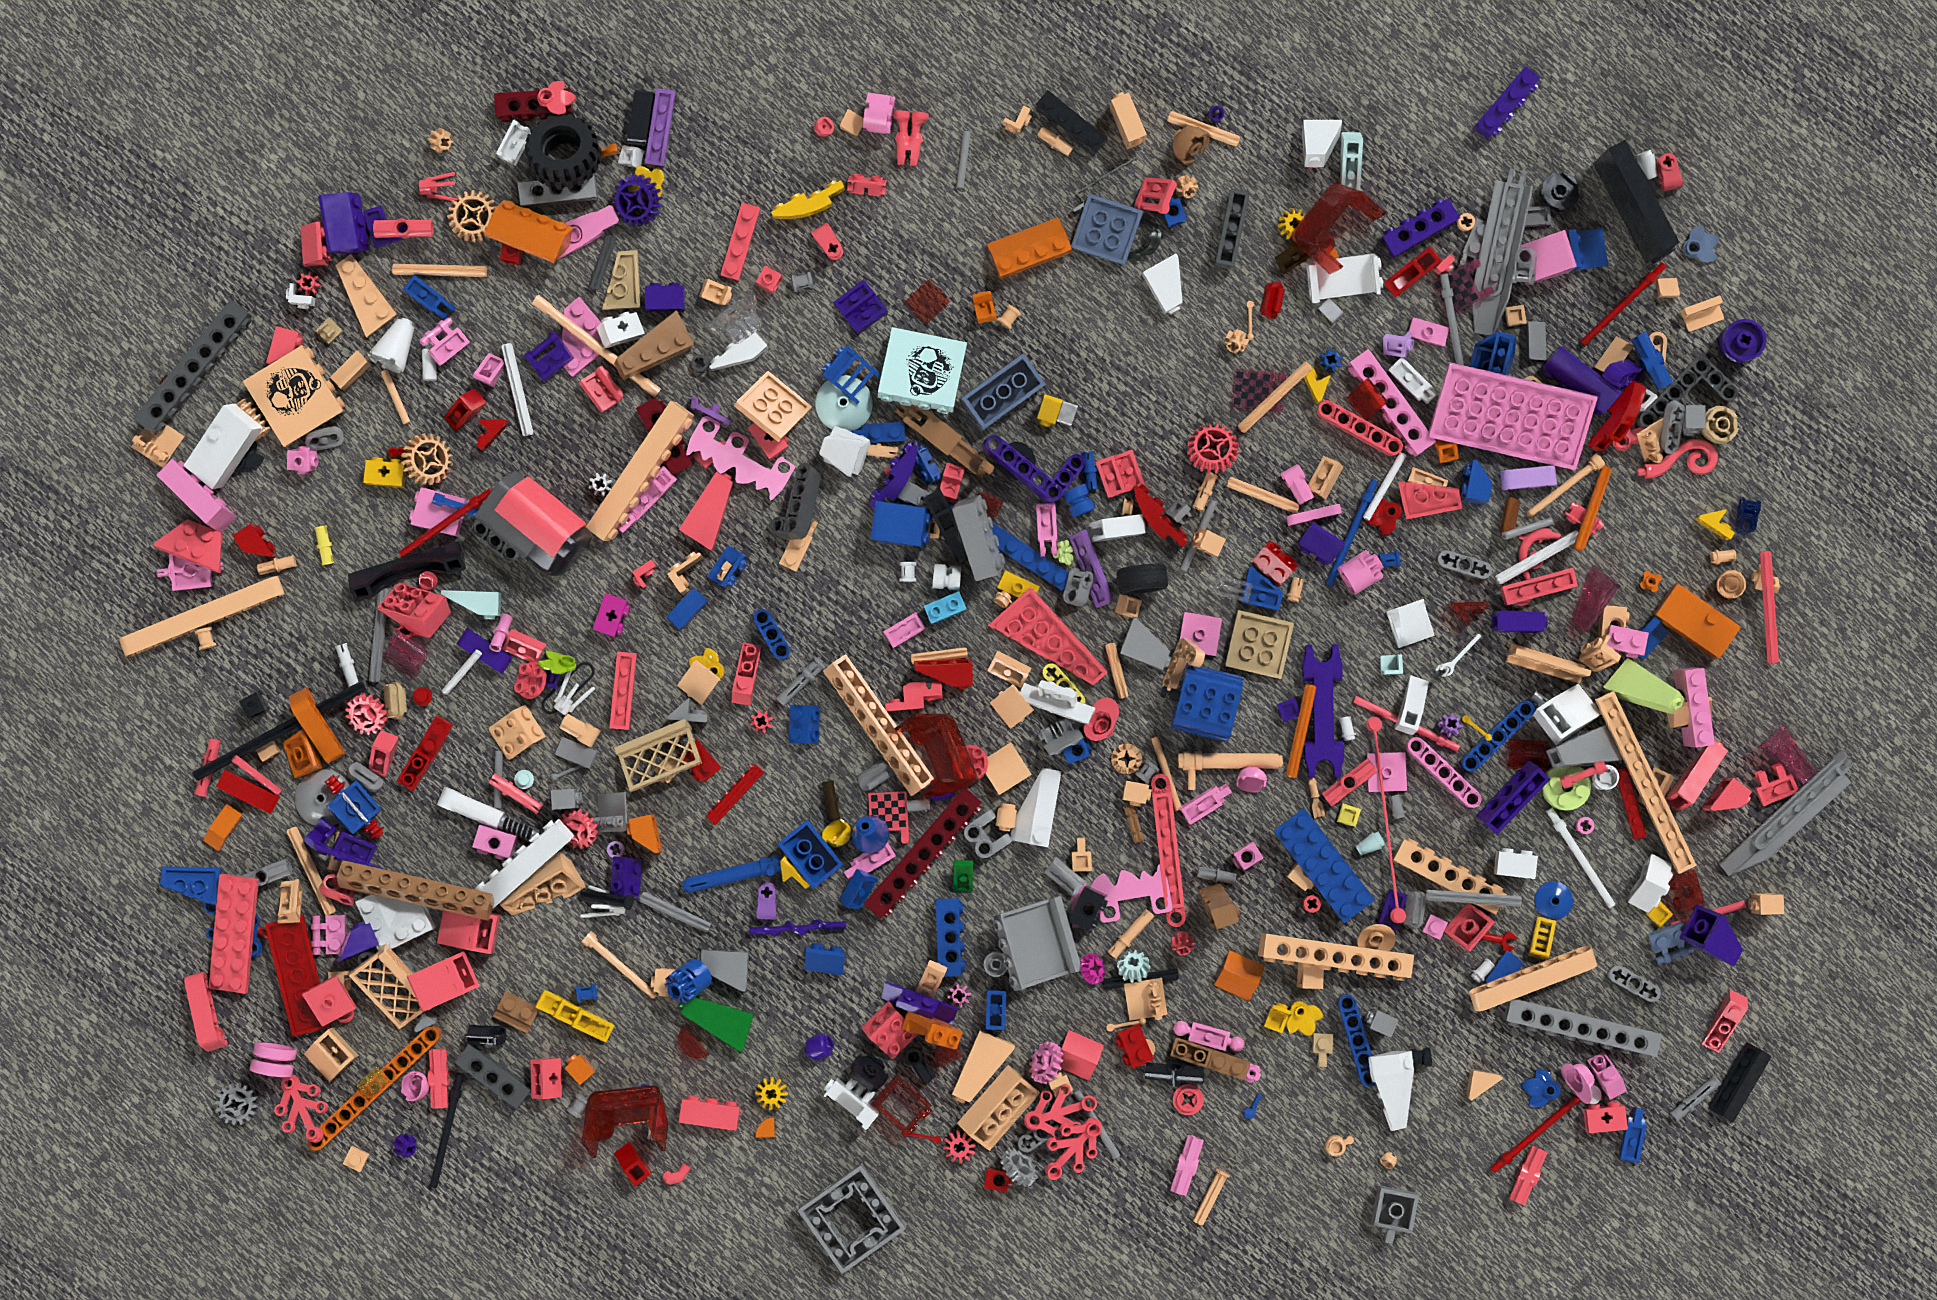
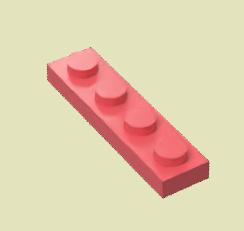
M741 203L720 276L736 281L740 280L760 207Z
M1569 568L1501 586L1500 589L1504 605H1510L1574 588L1578 584L1574 568Z
M617 652L610 728L630 729L637 653Z

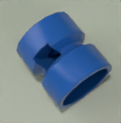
M1085 484L1067 490L1063 494L1065 501L1071 504L1069 510L1073 518L1095 509L1092 499L1087 498L1089 493Z

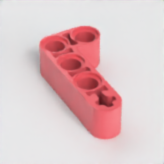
M203 971L185 977L186 992L200 1047L210 1052L227 1046V1040L223 1036L225 1033L218 1025L206 973Z

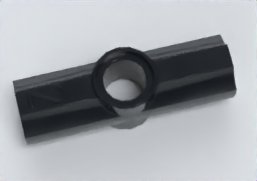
M1177 1060L1169 1061L1167 1064L1147 1062L1145 1079L1166 1081L1170 1086H1179L1182 1083L1203 1084L1204 1067L1184 1066L1182 1062Z

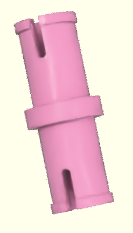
M502 614L498 626L494 628V636L489 645L492 651L500 652L504 639L508 637V629L513 620L508 614Z

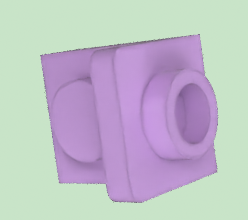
M1407 332L1405 336L1385 334L1383 337L1384 355L1406 357L1413 349L1414 340L1411 339L1410 332Z

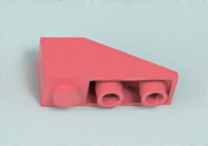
M743 642L732 690V703L751 706L762 645Z
M1731 989L1729 990L1709 1027L1702 1045L1718 1053L1721 1051L1748 1010L1747 997Z

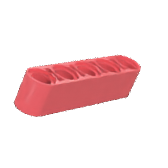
M1325 400L1317 407V415L1321 419L1388 456H1395L1402 451L1403 444L1400 439L1332 401ZM1323 405L1330 407L1331 412L1329 415L1322 413L1321 407ZM1343 414L1347 417L1346 424H1341L1338 421L1339 415ZM1356 424L1363 425V433L1356 432ZM1373 433L1380 435V442L1376 443L1372 440ZM1390 442H1394L1397 445L1398 449L1396 452L1389 450L1388 445Z

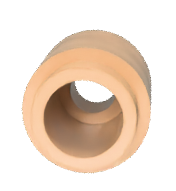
M1000 803L995 825L999 826V830L1010 831L1011 828H1015L1016 805Z

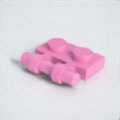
M449 317L444 321H439L433 330H428L424 333V337L419 340L423 346L427 343L432 344L433 347L428 352L439 366L470 343L458 327L453 331L449 328L453 324ZM442 332L446 337L439 341L436 336Z
M346 915L325 916L326 923H320V916H312L311 930H313V941H311V947H313V955L320 954V947H326V954L339 953L346 936ZM320 929H326V940L320 941Z

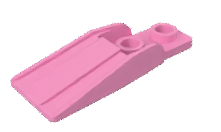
M609 205L597 212H592L566 222V225L573 227L570 245L558 259L593 242L604 234L603 230L619 223L613 206Z

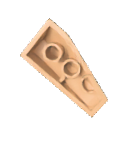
M558 852L500 903V906L511 915L533 909L535 904L539 902L552 903V898L561 895L563 898L570 897L585 888V883L572 861L563 853Z

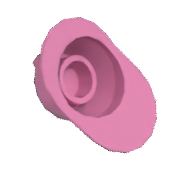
M1564 1064L1561 1068V1073L1566 1084L1582 1102L1590 1103L1592 1100L1590 1088L1594 1085L1595 1080L1593 1074L1584 1064Z

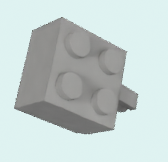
M1378 1185L1371 1224L1382 1227L1381 1231L1385 1232V1243L1393 1244L1395 1234L1399 1235L1400 1231L1412 1233L1419 1195L1416 1192Z

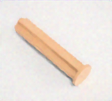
M1217 1168V1173L1193 1218V1221L1199 1225L1204 1224L1226 1178L1230 1177L1229 1174Z

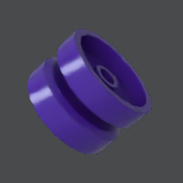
M1741 319L1723 329L1719 336L1718 346L1720 353L1726 360L1736 364H1743L1762 354L1766 347L1767 338L1764 329L1759 323L1750 319Z

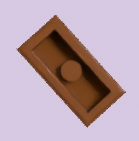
M1513 497L1506 499L1499 532L1500 536H1502L1503 532L1513 530L1516 527L1520 501Z

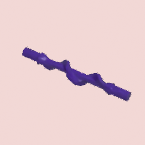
M818 919L813 920L808 925H793L788 920L783 926L769 927L764 925V927H750L749 931L750 935L771 934L773 936H778L781 932L794 931L798 935L803 936L812 929H826L829 931L846 929V921L824 922Z

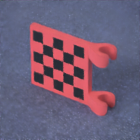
M907 791L868 793L869 815H875L883 819L889 831L901 830V842L908 844Z

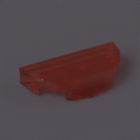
M685 1024L678 1036L682 1052L695 1059L709 1055V1052L687 1024Z

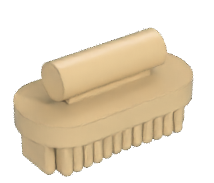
M392 682L384 685L383 688L385 710L387 711L385 716L397 720L403 717L404 712H407L405 688H402L399 682Z

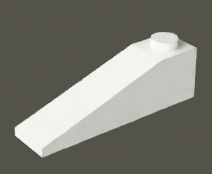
M1392 1051L1368 1057L1371 1079L1377 1084L1379 1090L1377 1095L1384 1103L1383 1111L1390 1130L1395 1131L1407 1128L1414 1073L1412 1051Z

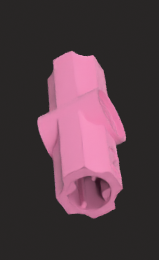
M1187 1135L1182 1154L1178 1157L1179 1163L1175 1167L1176 1173L1170 1191L1180 1195H1187L1192 1176L1195 1175L1198 1167V1157L1204 1142L1203 1139Z

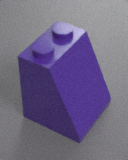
M1696 904L1679 938L1705 954L1735 966L1743 948L1725 916Z

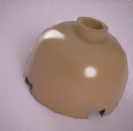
M1188 126L1182 130L1179 129L1173 137V152L1175 156L1185 165L1193 163L1195 160L1192 158L1199 151L1202 154L1210 140L1207 137L1209 134L1196 126Z

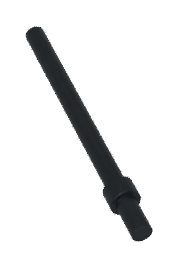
M456 1074L454 1086L450 1091L449 1096L451 1099L429 1186L431 1188H437L458 1099L462 1095L463 1074Z

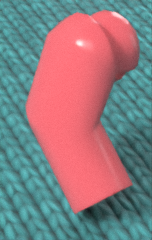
M683 1163L677 1172L671 1173L667 1171L663 1174L662 1178L669 1185L680 1183L684 1180L691 1167Z

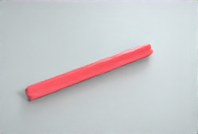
M1771 551L1760 552L1767 662L1777 663L1779 655Z

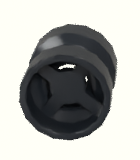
M1429 1047L1422 1050L1410 1049L1412 1051L1414 1068L1422 1065L1432 1067V1055Z

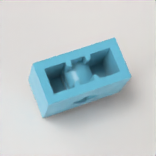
M959 591L924 606L931 625L967 610Z

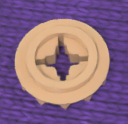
M1121 744L1113 751L1111 762L1119 773L1131 774L1136 772L1141 766L1142 756L1136 746ZM1126 750L1129 757L1135 758V760L1129 761L1128 768H1126L1125 761L1118 760V758L1125 756Z

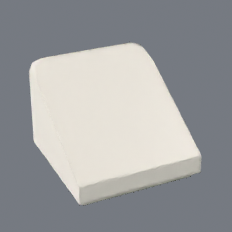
M623 145L618 164L632 168L641 166L645 151L638 147Z

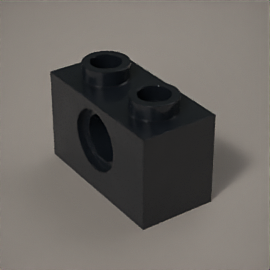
M1087 885L1084 886L1068 921L1087 931H1090L1092 928L1095 929L1100 921V918H1098L1100 910L1104 911L1108 904L1106 900L1107 895ZM1086 904L1093 905V914L1086 913Z

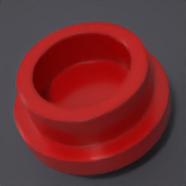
M419 687L413 693V701L419 706H426L432 700V693L426 687Z

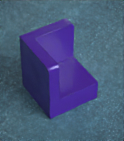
M321 818L315 828L305 836L303 841L314 850H317L313 845L314 842L317 841L327 845L337 828L326 819Z

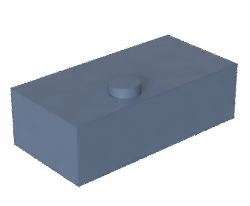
M1023 353L962 396L960 400L981 429H985L1046 384Z

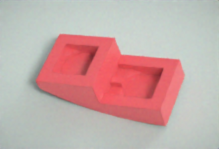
M946 463L940 489L947 502L956 504L965 467Z

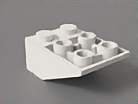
M1577 684L1537 708L1533 717L1557 746L1602 714L1581 686Z

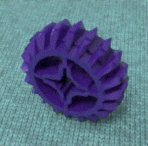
M633 174L631 177L626 176L625 180H620V186L614 187L617 193L612 194L616 198V200L612 201V204L617 205L614 210L615 212H620L618 217H624V223L630 221L631 226L636 224L637 226H643V223L647 225L650 224V220L654 221L656 219L655 215L660 214L657 208L663 206L661 203H658L663 197L657 194L660 193V189L655 190L657 183H651L650 177L645 179L644 175L638 176L637 174ZM633 185L640 186V188L636 190V192L628 191V189ZM639 208L647 210L641 216L635 215Z

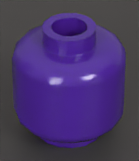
M819 1033L807 1039L804 1052L808 1058L820 1061L831 1056L834 1043L829 1035Z

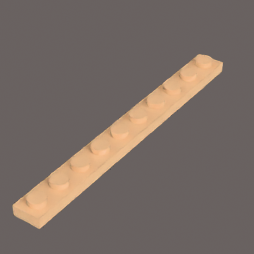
M1611 691L1595 699L1677 874L1697 866L1615 692Z

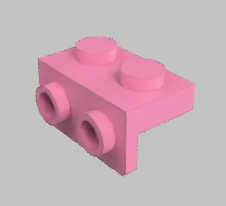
M1609 625L1608 636L1610 638L1607 646L1613 648L1618 654L1623 652L1627 653L1626 657L1638 659V656H1644L1649 633Z

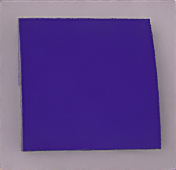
M864 279L833 302L858 335L888 313L887 308Z

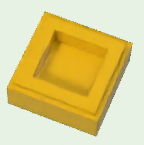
M1661 901L1656 908L1653 907L1649 913H1645L1659 928L1673 915Z

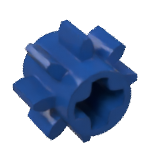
M1328 348L1326 355L1320 354L1323 360L1318 364L1325 367L1324 372L1327 369H1331V372L1334 373L1335 366L1338 368L1342 366L1338 361L1343 357H1338L1336 354L1337 350L1330 352ZM1330 357H1333V358H1334V359H1333V362H1335V363H1332L1331 365H1329V364H1328V359H1329Z

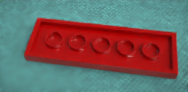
M304 914L300 915V922L278 923V921L266 923L265 928L292 1037L330 1028L331 1023L323 1027L321 1026L302 995L303 992L320 984Z

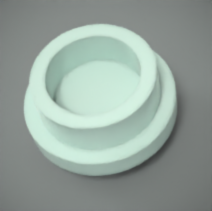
M521 770L516 773L514 781L517 787L528 789L533 785L534 777L530 771Z

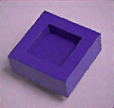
M1295 698L1277 704L1283 722L1299 717L1300 709Z

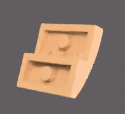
M1011 742L987 757L988 768L985 774L999 795L1032 775Z

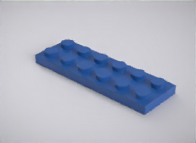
M1305 808L1299 810L1273 830L1343 923H1346L1375 900Z

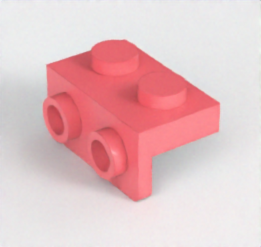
M602 366L579 382L601 414L618 404L624 397L622 389L614 383L610 373Z

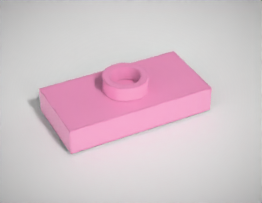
M1413 317L1408 332L1411 333V338L1444 347L1450 328Z
M915 612L883 632L891 646L895 648L926 628Z

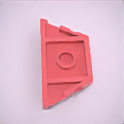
M187 519L154 543L156 549L221 573L220 559L222 557L221 545L223 543V535L217 530Z

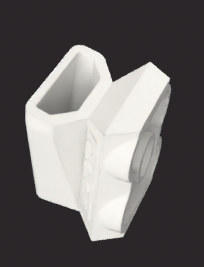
M835 426L830 436L824 438L819 454L824 458V462L834 465L845 475L851 477L852 473L858 475L862 470L870 446V440L862 435H857L849 432L847 429Z

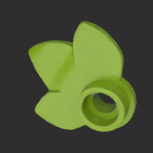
M546 651L548 659L538 661V665L541 668L550 670L554 674H564L576 669L573 657L556 652Z

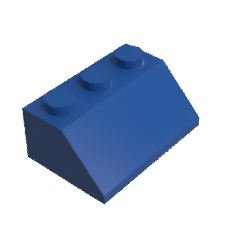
M808 820L777 843L813 889L843 866V863Z

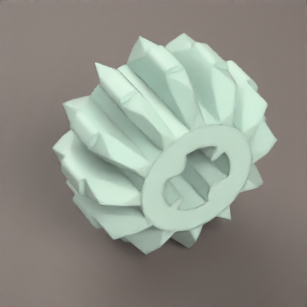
M1136 949L1133 953L1127 950L1126 956L1121 955L1120 961L1117 962L1119 975H1123L1124 981L1130 979L1131 983L1135 979L1140 982L1141 977L1146 978L1147 972L1150 971L1148 957H1144L1143 952L1137 954Z

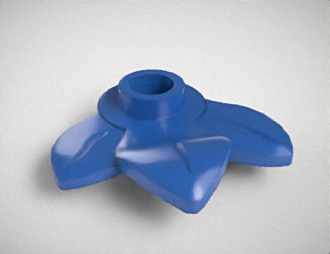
M1536 1069V1078L1528 1079L1522 1083L1523 1089L1529 1095H1532L1529 1100V1105L1532 1107H1543L1549 1100L1558 1098L1561 1093L1559 1084L1553 1081L1550 1073L1543 1069ZM1548 1087L1554 1088L1553 1094L1547 1092Z

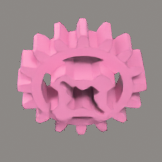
M1045 1041L1044 1045L1039 1044V1049L1035 1048L1034 1055H1031L1033 1060L1029 1063L1032 1066L1029 1070L1032 1073L1030 1077L1034 1081L1047 1084L1048 1081H1053V1076H1058L1057 1072L1061 1070L1059 1065L1063 1062L1061 1059L1063 1053L1060 1052L1062 1048L1057 1044Z

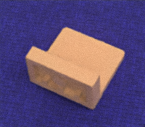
M700 552L689 554L685 557L686 561L681 565L677 563L669 568L671 572L668 573V576L682 595L689 592L687 587L690 584L680 574L704 558Z

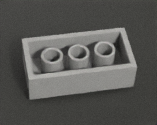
M981 495L960 500L952 508L975 581L998 575L1005 564L1004 556L998 550V538L992 531V519L986 513V501L981 498Z

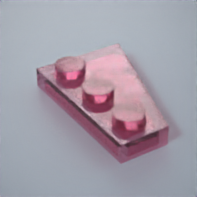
M1784 726L1775 730L1760 745L1802 784L1809 781L1817 773Z

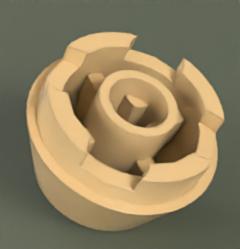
M1724 406L1712 407L1705 413L1706 428L1701 430V432L1711 442L1725 444L1731 441L1739 430L1736 419L1738 417L1733 410Z

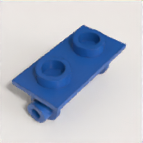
M921 445L917 448L915 465L920 472L921 480L929 486L932 482L941 479V472L935 462L930 465L928 464V461H931L933 458L928 448Z

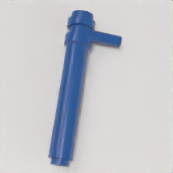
M774 854L770 858L761 857L757 861L685 878L682 881L684 892L688 891V893L761 875L764 877L772 876L774 872L776 874L781 873L780 860L783 858V854Z

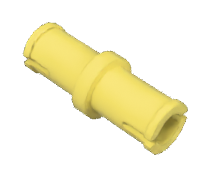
M327 525L315 527L318 541L316 546L320 551L322 565L333 564L334 561L330 547L332 542H329Z

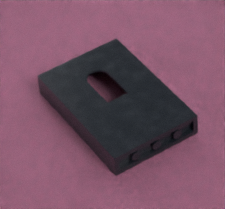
M1626 140L1608 148L1593 165L1646 264L1649 262L1655 264L1676 250L1675 246L1680 242Z

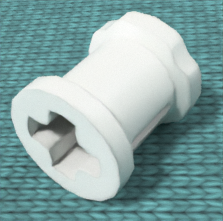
M900 562L901 578H899V582H916V578H914L916 562Z

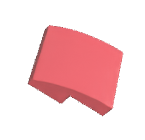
M1133 450L1096 462L1108 498L1134 490L1136 483L1139 486L1141 484L1145 485Z

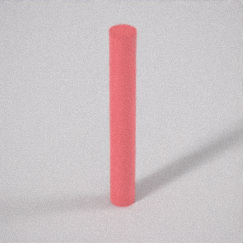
M235 755L231 761L275 795L281 792L282 789L240 757Z

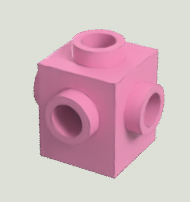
M299 446L298 449L287 451V470H296L297 474H309V471L316 470L319 462L317 451L310 450V447Z

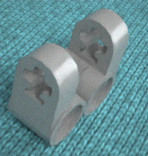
M992 809L968 824L964 830L965 838L975 853L981 858L992 856L1013 841L1009 834L1006 833L992 843L982 829L984 825L996 818ZM971 827H976L979 830V835L976 838H971L968 835V830ZM982 843H987L990 846V851L987 854H982L979 851V846Z

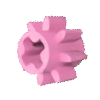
M957 983L956 989L949 988L952 995L947 996V998H953L952 1006L955 1003H959L960 1008H962L964 1001L969 1003L966 997L970 996L971 992L966 993L967 985L959 988ZM958 990H960L961 993L965 994V996L962 997V1000H958L957 997H954V995L957 994Z

